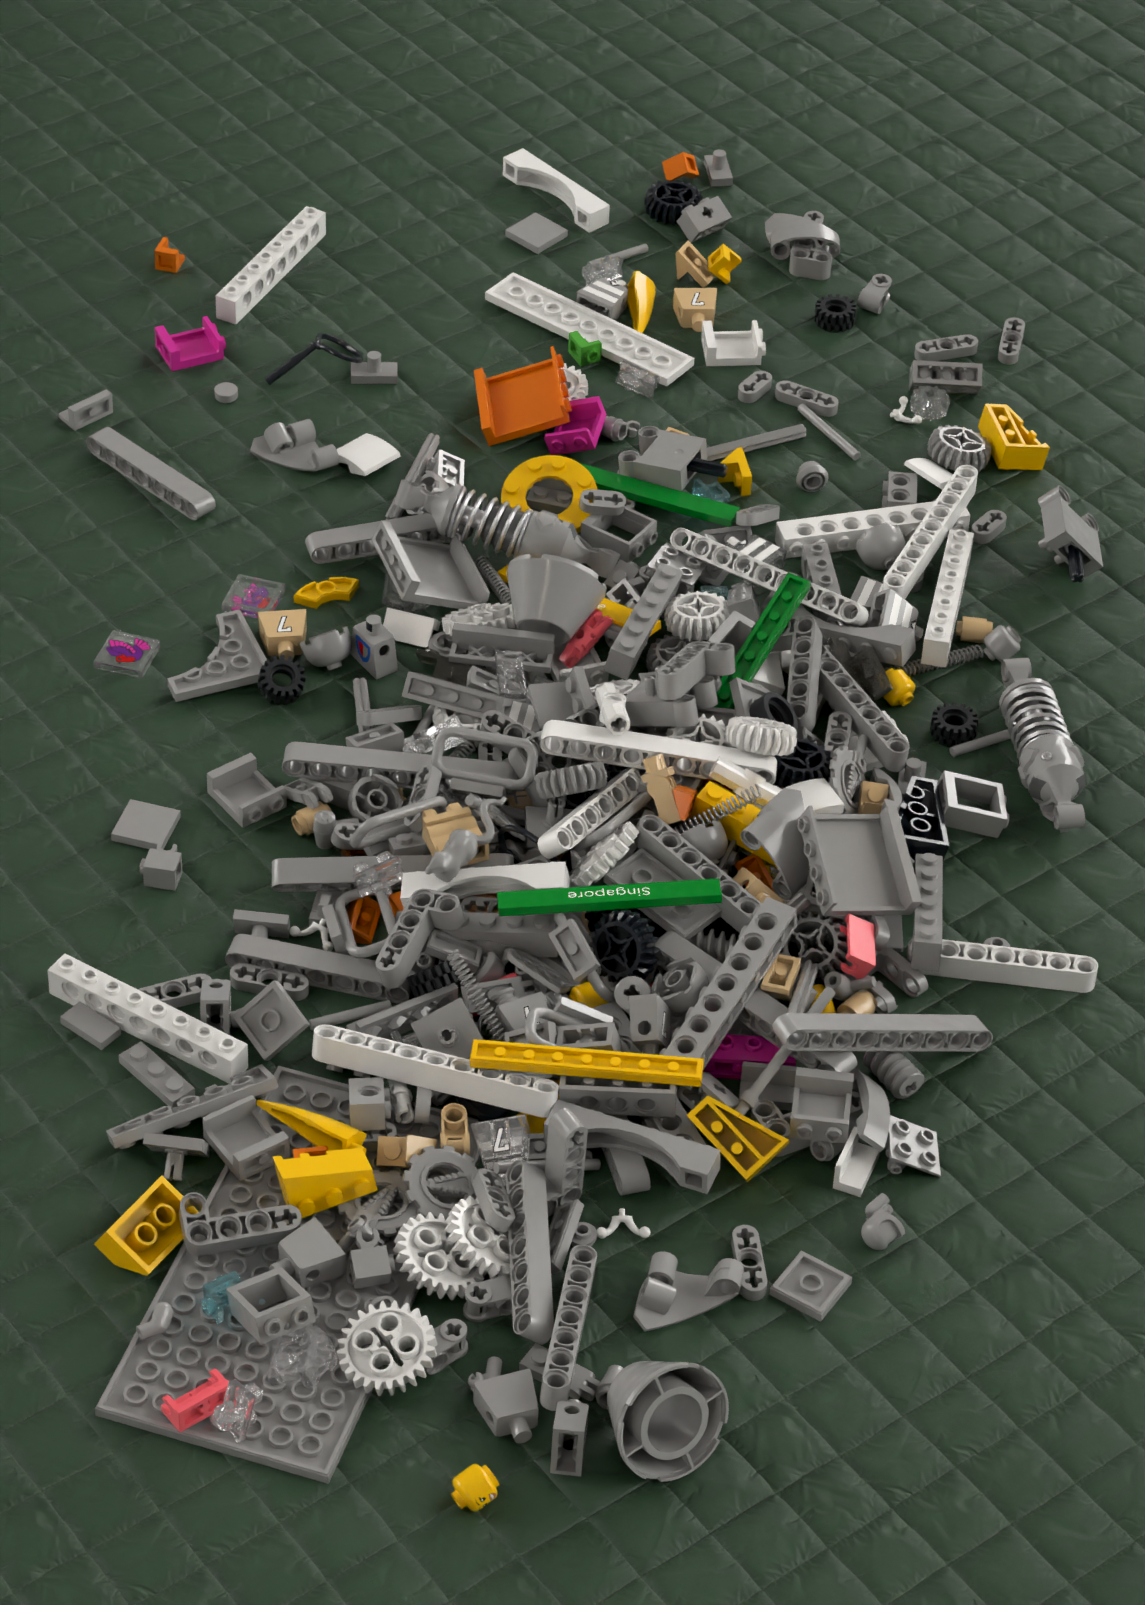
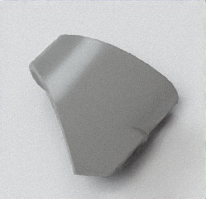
M774 213L765 222V232L771 246V254L778 260L786 259L790 255V241L798 239H813L819 250L831 253L832 258H835L840 253L839 235L816 221L793 214ZM827 243H834V245H831V246H827L826 244H827Z
M310 419L295 422L286 427L281 422L272 424L265 430L263 436L254 438L250 453L264 460L295 470L318 471L339 464L338 452L333 444L320 448L316 444V430Z
M783 788L759 812L757 818L740 834L741 840L749 849L758 850L762 846L770 855L780 871L773 880L772 887L775 893L784 900L791 899L806 884L809 863L808 857L804 854L802 834L798 830V818L805 811L800 790Z
M668 1252L655 1253L651 1259L648 1276L644 1280L638 1294L633 1315L634 1319L646 1332L688 1320L718 1307L739 1294L744 1273L742 1263L732 1258H726L718 1262L709 1276L693 1275L676 1271L678 1260L673 1254Z

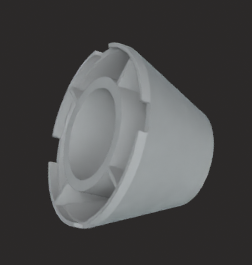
M525 554L512 559L508 564L507 579L516 629L555 634V646L568 643L604 599L607 589L606 584H601L598 581L599 575L596 572L567 558L543 554V558H530V554Z
M639 1361L632 1363L617 1374L609 1387L607 1395L608 1411L620 1455L625 1464L635 1474L644 1479H658L660 1482H667L679 1479L696 1470L710 1457L718 1446L720 1440L717 1437L723 1423L727 1424L729 1402L723 1383L709 1369L696 1363Z

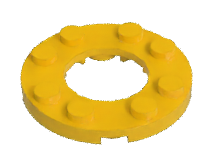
M545 455L531 458L521 463L508 475L502 487L501 504L508 501L511 508L520 505L523 512L531 509L527 505L526 494L533 487L534 483L546 478L563 481L565 485L571 488L573 500L568 509L557 514L558 519L573 523L577 534L581 532V522L591 515L583 512L579 507L581 493L587 489L597 490L593 476L583 465L567 457Z

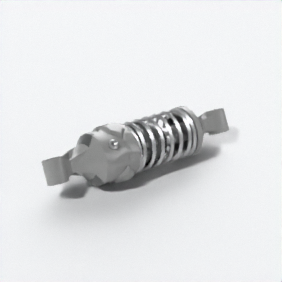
M403 479L400 481L394 504L407 510H415V507H424L433 517L438 532L441 535L454 537L458 524L461 523L465 525L461 536L462 542L466 540L469 529L472 527L476 529L472 541L473 546L477 544L480 536L482 541L485 542L484 549H487L489 544H492L493 548H495V553L502 550L506 552L507 557L513 554L514 558L525 554H530V558H543V554L555 555L580 564L586 563L594 572L604 578H608L618 562L620 556L618 553L606 548H592L577 534L573 523L558 519V515L546 510L538 512L531 509L523 512L520 505L511 508L508 501L499 506L497 497L493 498L487 506L488 499L485 493L476 501L475 490L473 489L467 494L466 487L460 484H455L445 491L430 492L413 481ZM471 498V504L468 506L467 504ZM483 501V503H482V508H481V510H480V509H478V508H479L481 502Z
M1029 658L1002 659L1001 677L1006 689L1002 692L999 706L1005 719V725L1008 727L1011 742L1014 744V750L1017 753L1020 765L1018 767V774L1021 783L1028 789L1033 800L1039 803L1043 816L1053 821L1054 828L1059 829L1060 833L1068 832L1070 828H1083L1085 824L1083 805L1071 801L1083 791L1086 784L1085 774L1082 769L1084 760L1079 748L1070 739V733L1067 731V725L1058 706L1054 690L1048 682L1040 678H1031Z

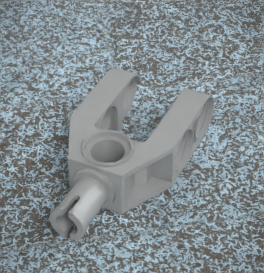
M828 938L827 945L834 948L833 941ZM885 946L882 951L878 952L875 950L876 966L864 978L871 977L874 972L879 971L911 997L915 998L927 991L928 982L924 974L919 970L911 969V963L894 949ZM848 960L842 961V963L852 966V963ZM843 972L849 979L856 980V977ZM876 981V987L863 989L872 993L876 998L877 1007L875 1011L878 1014H889L897 1009L898 1005H896L894 997L883 987L882 982Z

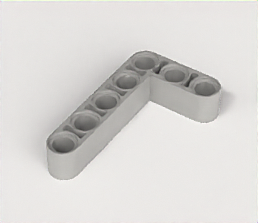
M796 615L792 616L770 652L791 650L787 701L797 716L798 728L804 727L811 731L816 722L822 633L813 616Z
M598 702L561 720L584 724V720L588 725L606 728V725L599 721L600 708ZM542 730L525 738L531 741L538 751L535 774L553 770L546 759L551 755L542 751L540 747ZM514 747L508 754V760L517 777L521 779L524 776L527 758L523 756L521 750L526 753L527 758L528 754L524 749ZM534 776L532 783L524 789L535 807H548L549 800L539 798ZM567 795L554 797L555 805L557 806L558 798H561L566 802Z

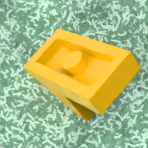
M739 447L720 462L728 466L726 477H718V482H734V486L739 488L741 496L751 495L752 474L742 447Z

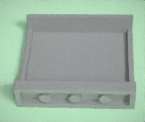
M381 520L372 541L403 601L455 609H467L468 606L488 601L490 592L464 542H462L459 533H455L450 545L399 537L396 535L390 522Z
M808 806L798 818V830L802 834L804 854L808 857L810 877L814 881L817 892L816 900L821 908L822 916H847L848 914L854 916L911 915L922 903L897 806H886L880 814H814L813 807Z

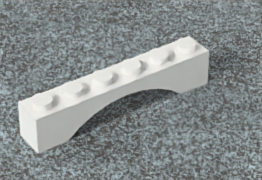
M522 148L503 157L504 177L516 185L541 189L560 198L571 209L575 224L590 233L609 224V204Z
M566 862L460 869L456 877L450 882L442 881L434 873L428 875L425 871L403 873L400 899L404 909L411 895L419 889L451 893L459 899L486 893L569 888L570 877Z

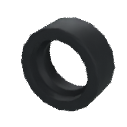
M767 692L750 705V717L774 720L775 718L777 722L788 724L797 731V716L788 701L780 694Z

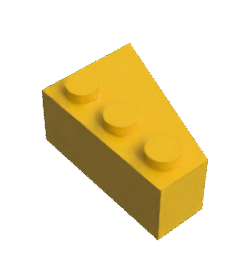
M985 404L978 428L982 436L987 438V441L991 444V455L998 469L1042 470L1050 447L1046 443L1041 444L1036 439L1037 434L1033 430L1028 431L1023 426L1024 421L1008 405Z
M706 1096L687 1114L688 1119L716 1149H720L723 1157L747 1182L790 1143L789 1139L771 1131L710 1096Z
M362 1147L326 1151V1155L310 1156L309 1153L299 1154V1158L283 1159L282 1156H272L286 1205H293L298 1208L301 1218L378 1191L373 1169Z

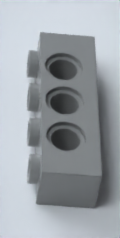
M827 543L803 544L801 558L803 578L842 595ZM814 590L808 593L809 600L814 597ZM836 599L829 603V610L835 607ZM812 609L813 615L823 621L830 617Z
M560 1075L559 1100L610 1115L675 1117L677 1085Z

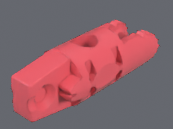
M595 609L567 643L558 659L568 668H573L594 647L611 626L613 619L609 616L603 617V613Z

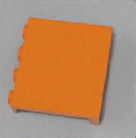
M554 346L550 347L552 359L486 378L483 368L474 370L481 428L488 446L570 422L568 412H572L569 399L566 398L569 397V391L565 383L567 378L563 369L565 367L561 354H556Z

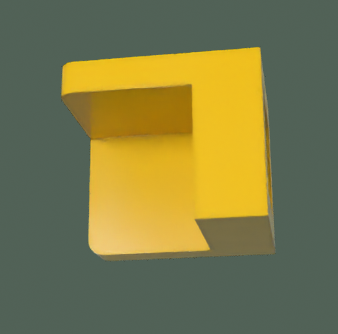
M722 244L708 256V270L725 284H728L730 282V272L742 262V259L725 244Z

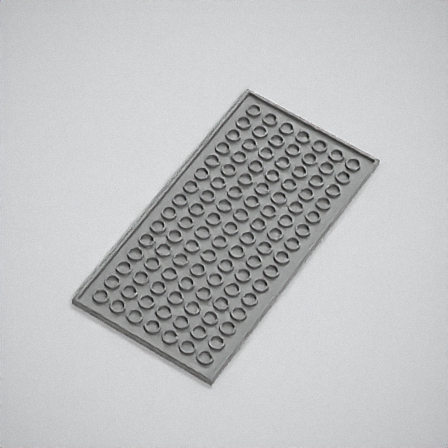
M278 1066L274 1073L279 1088L271 1090L272 1093L260 1099L301 1108L345 1124L350 1123L348 1084ZM411 1102V1106H412V1108H413L414 1117H415V1106H416V1103H415V1102ZM390 1103L391 1118H387L385 1121L392 1123L396 1127L397 1137L415 1135L437 1139V1149H440L441 1109L430 1107L429 1124L414 1123V1119L408 1124H401V1121L397 1122L394 1106ZM256 1106L257 1111L276 1134L284 1131L289 1137L290 1158L288 1159L293 1158V1149L312 1147L310 1141L259 1106ZM467 1117L468 1132L470 1133V1157L474 1159L472 1163L477 1168L483 1155L479 1146L488 1144L494 1131V1124L479 1123L478 1119ZM370 1151L365 1154L373 1170L379 1169V1172L388 1173L389 1170L400 1172L401 1176H403L404 1171H409L410 1169L377 1167V1151ZM225 1164L206 1200L210 1218L286 1205L275 1165L239 1181ZM439 1167L428 1172L426 1180L442 1175H450L451 1173L456 1174V1172L449 1168ZM381 1190L364 1195L360 1201L361 1206L368 1199L381 1192ZM431 1193L435 1199L442 1203L453 1204L461 1200L457 1197L453 1198L451 1196L447 1197ZM399 1195L387 1216L395 1214L402 1208L403 1200ZM337 1206L301 1218L300 1227L316 1217L336 1243L349 1231L347 1229L348 1225L344 1222L346 1217L344 1214H339ZM288 1219L283 1220L287 1225H292L289 1224ZM261 1224L250 1226L256 1232H261L265 1229ZM231 1229L221 1231V1234L226 1237H232L236 1234ZM195 1234L191 1239L196 1242H202L206 1240V1237L202 1234ZM379 1234V1238L385 1242L384 1245L387 1247L388 1255L393 1254L395 1261L398 1254L393 1252V1248L396 1245L394 1240L397 1235L384 1237V1234ZM355 1241L345 1252L346 1274L304 1288L311 1295L316 1322L261 1345L231 1314L226 1288L270 1271L269 1266L279 1261V1242L202 1256L190 1254L183 1243L140 1323L143 1324L151 1321L155 1304L167 1302L173 1309V1317L168 1330L144 1340L139 1338L136 1331L95 1407V1416L329 1484L372 1392L371 1390L367 1394L363 1385L355 1388L353 1379L348 1381L344 1373L345 1371H342L339 1362L341 1360H339L337 1350L340 1348L337 1341L344 1338L341 1329H351L348 1319L351 1318L358 1321L360 1318L357 1311L361 1310L367 1314L370 1303L379 1296L394 1298L398 1303L399 1309L405 1303H409L411 1309L419 1292L416 1288L418 1282L416 1280L408 1282L409 1272H400L403 1263L395 1262V1272L391 1274L389 1284L354 1289L349 1266L350 1250L359 1249ZM282 1300L268 1307L258 1310V1312H262L264 1310H267L289 1300ZM289 1323L285 1324L284 1328H287ZM390 1327L386 1331H392L396 1327ZM372 1330V1332L379 1338L381 1346H385L387 1348L380 1334L376 1330ZM365 1344L361 1348H367L371 1344ZM214 1368L217 1369L231 1383L232 1404L180 1433L161 1411V1405L164 1404L162 1397L169 1395L175 1400L206 1383L208 1378L212 1377L209 1371Z

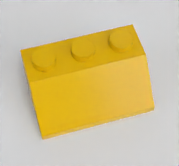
M161 1175L94 1245L114 1265L148 1276L183 1239L179 1211L180 1202L184 1196ZM194 1206L185 1209L190 1214L199 1213Z

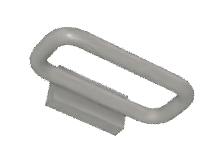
M462 727L442 729L436 736L431 756V764L442 772V777L451 779L449 788L453 792L467 795L474 793L479 797L496 800L506 797V789L522 790L528 787L534 779L538 762L536 746L527 739ZM450 737H458L524 749L528 754L524 776L519 780L447 768L442 764L445 741Z
M647 791L636 795L576 844L573 849L580 857L586 855L593 845L613 833L649 803L652 797Z
M435 796L373 816L359 825L350 839V845L354 849L363 848L367 856L386 855L390 851L388 838L414 832L404 824L405 817L428 809L436 810L437 814H440L447 805L446 799L442 796Z
M370 884L350 890L337 898L334 907L332 904L322 907L336 953L345 955L349 953L355 958H365L380 953L387 938L368 946L357 947L345 906L351 901L376 895L389 937L396 924V920L387 892L382 886Z
M572 912L554 913V919L558 927L548 935L572 978L579 982L584 977H587L601 998L609 1002L616 1001L614 990L617 982H608V975L599 977L601 967L593 953V948L588 945L593 940L583 923Z
M562 996L553 1010L545 1007H535L529 1011L525 1023V1036L530 1044L559 1046L537 1035L538 1018L554 1022L557 1026L613 1022V1017ZM621 1039V1052H630L628 1045Z

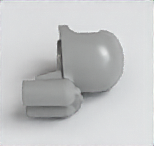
M884 1193L879 1194L866 1206L865 1214L867 1218L861 1229V1236L864 1242L874 1250L886 1249L890 1242L901 1238L905 1234L902 1223L891 1215L893 1209L888 1204L890 1200Z

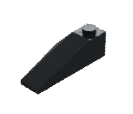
M912 776L898 812L910 857L915 860L916 854L932 853L937 856H943L944 860L949 848L937 780Z

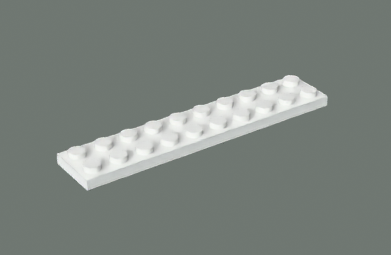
M514 272L485 292V300L568 340L569 333L578 331L588 343L599 340L602 343L601 355L664 386H668L694 366L693 357Z

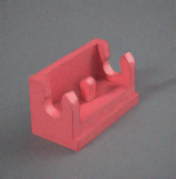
M848 914L845 917L847 928L840 926V932H845V936H847L848 953L846 954V960L851 962L852 966L841 963V970L856 977V979H861L876 966L875 929L873 923Z
M214 1368L209 1371L212 1377L208 1378L206 1383L175 1400L169 1395L162 1397L164 1404L161 1405V1411L180 1433L232 1404L231 1383L217 1369Z

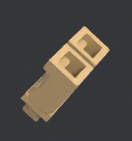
M663 753L643 759L647 774L641 775L643 783L648 782L647 791L654 798L658 811L657 817L662 819L667 825L681 821L673 794V789L677 786L675 779L671 776L675 774L673 766L666 767Z
M457 802L449 804L444 813L437 814L436 810L433 809L422 812L423 839L432 857L435 852H440L444 849L450 834L456 829L469 830L476 835H483L474 816L471 815L469 806L462 808ZM489 843L484 845L477 844V850L480 853L471 859L467 865L489 860Z

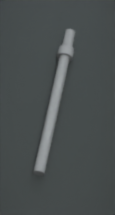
M827 986L807 1013H821L836 992ZM784 1044L752 1087L743 1092L738 1099L740 1103L734 1110L745 1115L749 1109L752 1110L759 1101L758 1096L792 1052Z

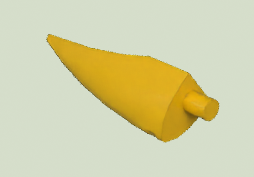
M634 271L632 278L627 284V304L630 309L634 330L643 333L653 310L655 284L649 277L641 274L640 271Z
M257 1100V1106L292 1128L316 1147L327 1146L328 1151L362 1147L366 1154L367 1149L362 1146L366 1139V1133L356 1128L301 1108Z

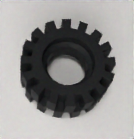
M829 294L828 298L822 296L816 302L814 322L822 330L827 328L828 332L834 330V333H838L839 330L845 332L846 329L850 330L851 326H854L856 304L853 303L852 299L847 300L846 296L841 298L839 294H836V297Z
M276 655L272 656L271 661L267 659L260 669L258 678V689H261L260 694L263 697L267 695L266 700L269 702L275 699L274 704L279 705L280 701H283V705H288L289 700L291 703L295 702L296 697L299 698L304 688L306 680L304 667L299 668L300 662L298 660L293 663V657L289 656L288 660H284L285 655H280L279 660H277ZM277 673L286 674L291 678V684L287 687L278 686L273 683L272 677Z
M948 702L944 703L943 707L939 705L937 710L934 709L930 734L935 741L939 740L940 745L943 746L944 743H947V747L972 741L976 738L977 713L972 712L973 709L970 706L966 709L965 704L962 703L960 706H957V702H952V706Z
M445 961L408 976L407 980L414 997L417 998L459 981L457 980L459 975H455L457 970H452L454 965L451 966L449 965L450 961Z

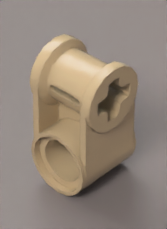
M457 1103L448 1104L441 1111L440 1149H442L443 1145L455 1148V1152L461 1155L465 1152L470 1156V1133L468 1132L466 1108Z

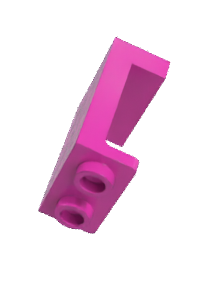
M207 316L202 317L203 326L201 328L169 335L163 325L155 327V346L171 371L224 359L225 339L219 335L215 323H211Z
M599 396L570 401L572 412H568L570 422L556 426L554 433L545 434L544 440L551 455L587 451L596 448L607 415Z

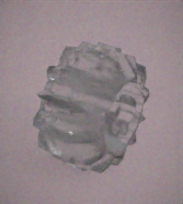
M929 384L927 387L919 386L918 389L913 390L910 399V411L914 412V416H921L922 420H940L948 412L950 404L949 395L946 394L945 389H939L938 386L931 387Z

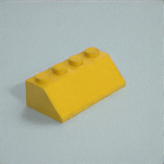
M709 781L696 796L690 818L693 819V816H695L698 823L702 824L698 817V814H700L707 824L702 813L703 811L706 812L711 821L707 809H710L712 815L716 818L712 806L716 808L717 813L721 816L717 804L721 806L725 814L722 801L726 804L729 811L730 807L726 799H729L734 809L735 805L731 800V796L734 797L739 806L740 804L734 792L718 783ZM739 796L741 801L745 804L744 799L741 796ZM747 803L746 807L742 806V809H737V812L733 811L732 814L728 813L727 817L723 816V819H718L722 823L728 840H736V844L777 867L762 846L758 850H751L743 843L740 837L741 832L757 818L762 808L753 803Z

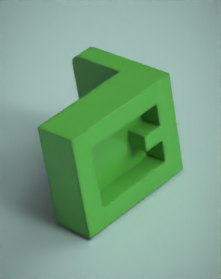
M578 331L569 333L568 352L580 366L601 360L602 343L599 340L588 343Z

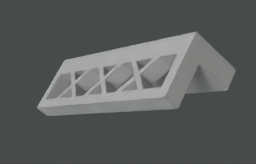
M454 623L449 662L550 673L555 650V634ZM457 649L468 650L470 652L466 655L456 654ZM488 652L494 653L495 656L484 657L482 654ZM514 655L519 656L520 659L509 660L507 657ZM536 658L547 659L546 664L535 663L533 660Z
M409 671L402 697L477 718H482V715L489 710H496L503 714L505 706L511 707L513 700Z
M452 983L348 1024L346 1029L391 1039L413 1030L411 1023L423 1018L427 1009L430 1014L458 999V987L455 983Z

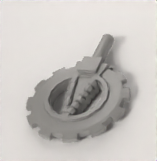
M863 734L858 737L854 751L852 749L848 750L847 746H840V749L836 748L833 751V759L830 760V785L844 803L842 814H857L860 784L862 781H866L864 774L867 762L864 758V753L869 740L868 736Z
M470 793L465 798V803L480 815V806L486 799ZM495 805L488 807V814L496 825L500 827L505 825L521 827L514 819ZM508 831V833L514 836L515 838H519L520 840L526 842L527 837L516 832Z
M443 1145L442 1149H435L434 1146H428L422 1149L423 1154L420 1156L414 1154L408 1161L411 1167L409 1171L405 1170L403 1174V1182L407 1183L408 1186L405 1194L409 1202H414L419 1208L417 1212L423 1215L424 1218L428 1212H431L435 1219L442 1213L446 1221L449 1212L458 1203H442L435 1199L431 1193L447 1197L451 1196L453 1198H463L464 1200L471 1196L475 1200L477 1196L472 1182L480 1169H477L472 1163L474 1161L473 1158L465 1152L463 1155L455 1152L454 1147ZM434 1168H449L456 1172V1174L451 1173L450 1175H442L426 1180L428 1172Z
M379 1169L373 1170L377 1190H381V1192L368 1199L362 1206L360 1201L363 1196L337 1205L340 1215H345L346 1219L344 1222L347 1225L360 1216L362 1219L369 1221L368 1226L372 1230L377 1229L379 1234H384V1237L397 1235L402 1225L406 1224L410 1217L413 1219L419 1214L417 1210L419 1208L414 1202L410 1203L407 1199L405 1192L408 1190L407 1183L403 1182V1176H401L400 1172L389 1170L388 1173L379 1172ZM399 1195L403 1200L402 1208L395 1214L387 1216ZM350 1231L337 1243L344 1252L356 1241L355 1237L351 1238L349 1236Z

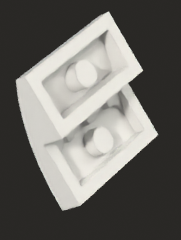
M367 433L336 449L339 462L348 464L350 473L363 476L401 457L400 452L379 437Z
M914 458L904 463L912 471L942 490L953 475L926 458Z
M824 778L806 780L786 787L801 791L805 810L808 806H812L814 814L843 813L844 803Z

